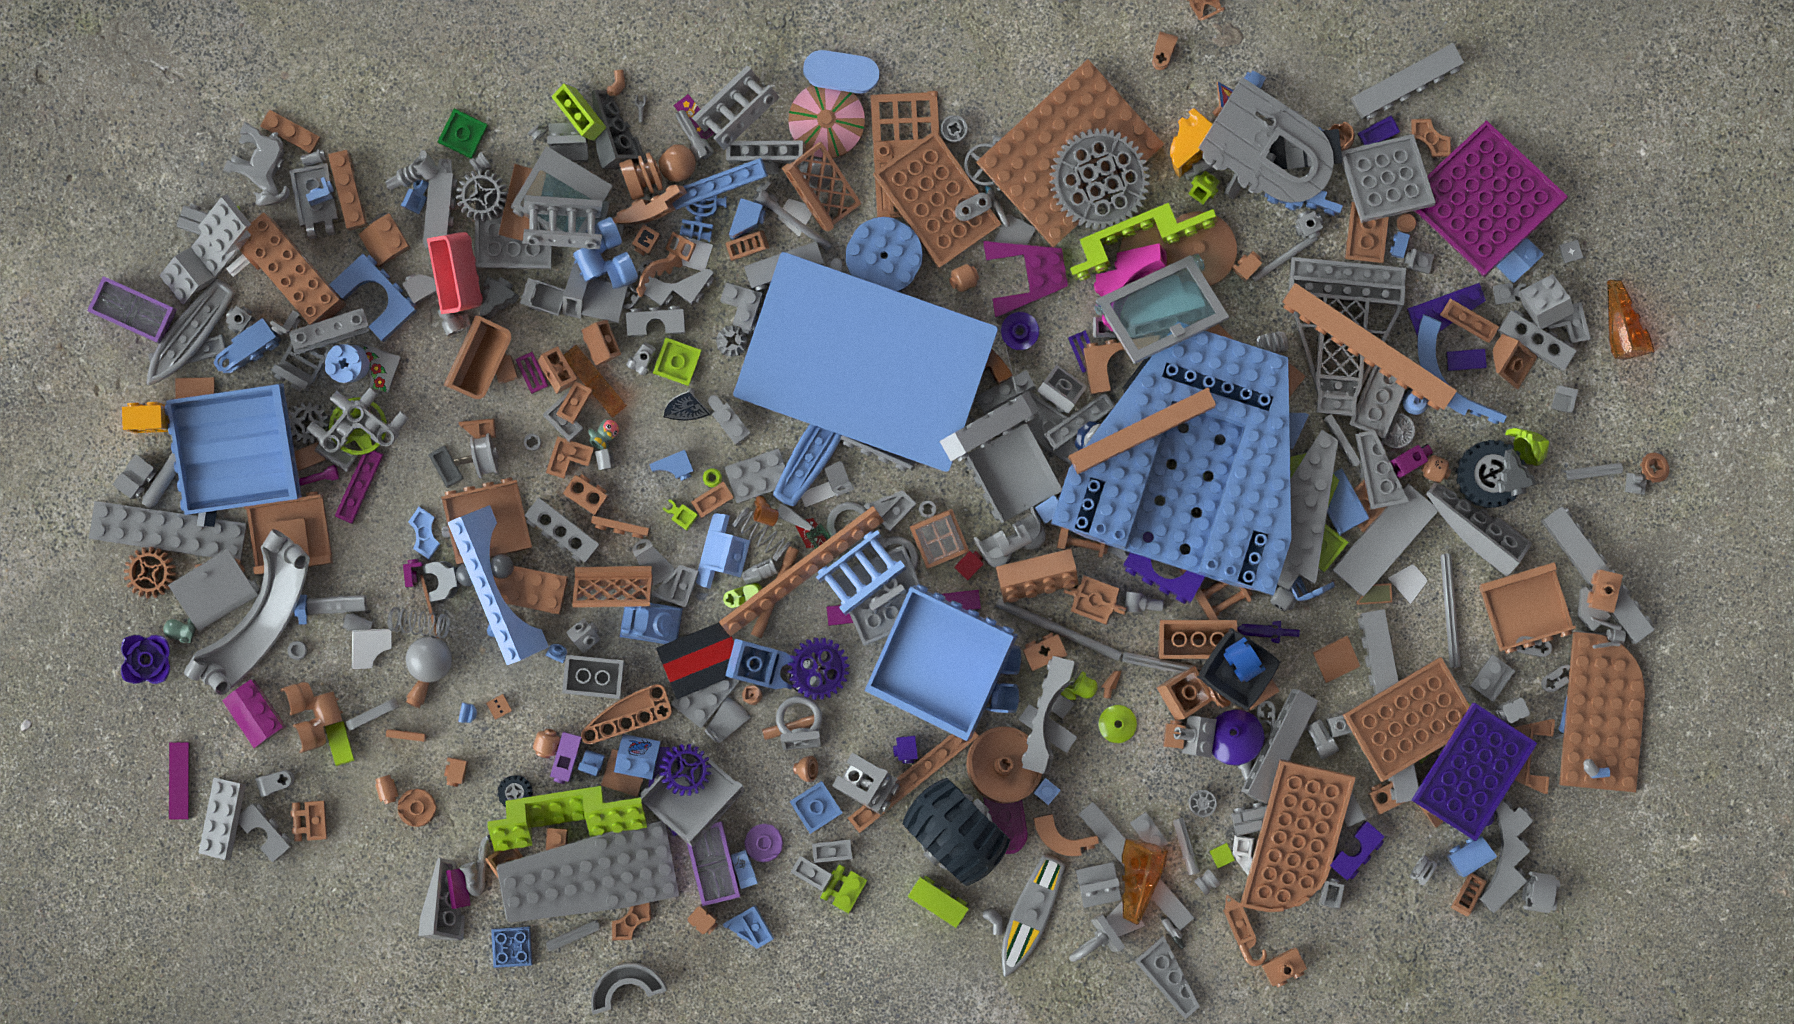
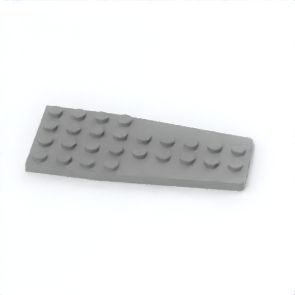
M662 820L647 823V828L621 831L619 833L612 831L499 864L496 868L506 920L510 923L620 909L679 896L666 824Z

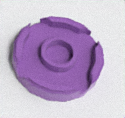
M758 824L751 828L746 835L745 849L749 856L756 861L769 862L777 858L782 850V835L773 825Z

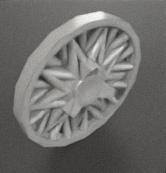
M1396 413L1386 439L1381 438V440L1391 448L1400 449L1406 447L1415 437L1413 421L1404 414Z

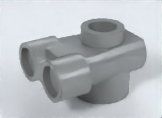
M644 342L634 357L629 358L626 363L627 367L646 376L650 370L649 364L655 353V347Z

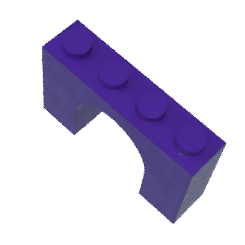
M1146 532L1143 534V540L1146 543L1153 541L1152 533ZM1131 552L1123 564V567L1126 568L1125 572L1132 576L1136 574L1141 576L1143 582L1150 586L1152 584L1159 586V591L1166 595L1171 593L1177 596L1175 599L1183 604L1187 602L1191 604L1205 579V576L1187 570L1178 578H1163L1154 571L1151 559Z

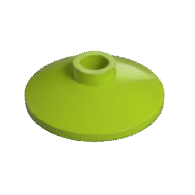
M1113 705L1102 712L1098 726L1101 735L1106 740L1112 743H1123L1134 735L1137 728V720L1129 708L1122 705ZM1117 720L1122 723L1120 728H1116L1114 725Z

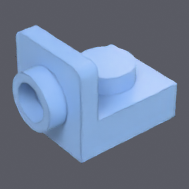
M325 177L320 178L323 189L315 188L309 194H306L311 206L333 199L331 192H334L331 181L327 182Z

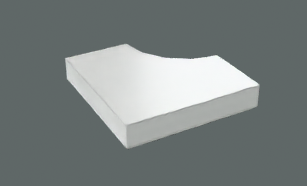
M389 629L352 630L353 669L372 668L373 661L377 655L391 649V631Z

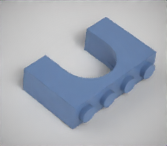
M362 254L329 285L343 300H346L365 283H378L386 289L388 294L387 308L369 325V328L376 336L384 342L417 312L414 308L416 304L412 302L409 296L405 298L401 294L403 290L396 282L392 284L388 280L390 276L383 268L379 270L375 266L377 262L371 255L366 257V255Z

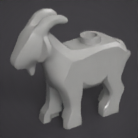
M244 122L240 131L242 136L239 143L246 144L251 142L257 148L250 161L233 155L231 161L227 160L223 171L243 174L263 190L261 193H253L256 196L255 203L257 206H269L285 201L290 194L289 188L284 186L282 193L279 194L273 179L277 169L280 170L284 164V159H282L284 156L282 140L278 137L277 132L267 137L259 129Z

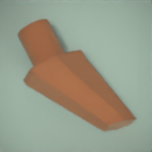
M1114 671L1101 686L1104 688V698H1111L1112 689H1116L1122 671Z

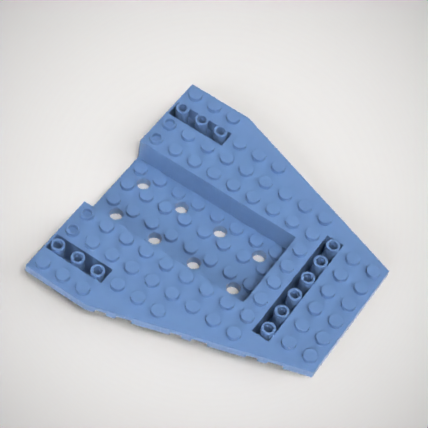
M1181 323V325H1182L1183 328H1186V327L1189 326V325H1186V324ZM1203 331L1153 355L1085 447L1208 387L1216 403L1215 408L1184 422L1189 428L1187 433H1180L1178 426L1080 474H1077L1072 464L1069 467L1051 524L1069 529L1085 538L1229 585L1257 590L1273 596L1291 542L1288 357ZM1217 435H1222L1225 438L1223 445L1215 443L1214 439ZM1170 459L1175 460L1177 463V467L1173 470L1168 469L1166 466V462ZM1206 471H1210L1214 476L1210 482L1203 479V473ZM1155 497H1164L1165 504L1157 506L1154 502ZM1193 508L1201 509L1202 516L1200 518L1192 516L1191 510ZM1146 532L1152 533L1154 537L1150 543H1146L1143 540V534ZM1182 544H1187L1190 547L1189 554L1184 555L1180 552L1179 548Z

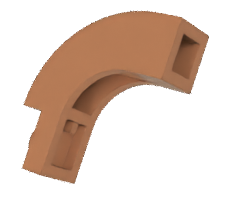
M1053 814L1033 818L1036 831L1041 840L1050 849L1059 854L1080 856L1082 855L1081 847H1084V850L1093 849L1095 844L1099 843L1097 835L1076 840L1062 837L1055 827Z

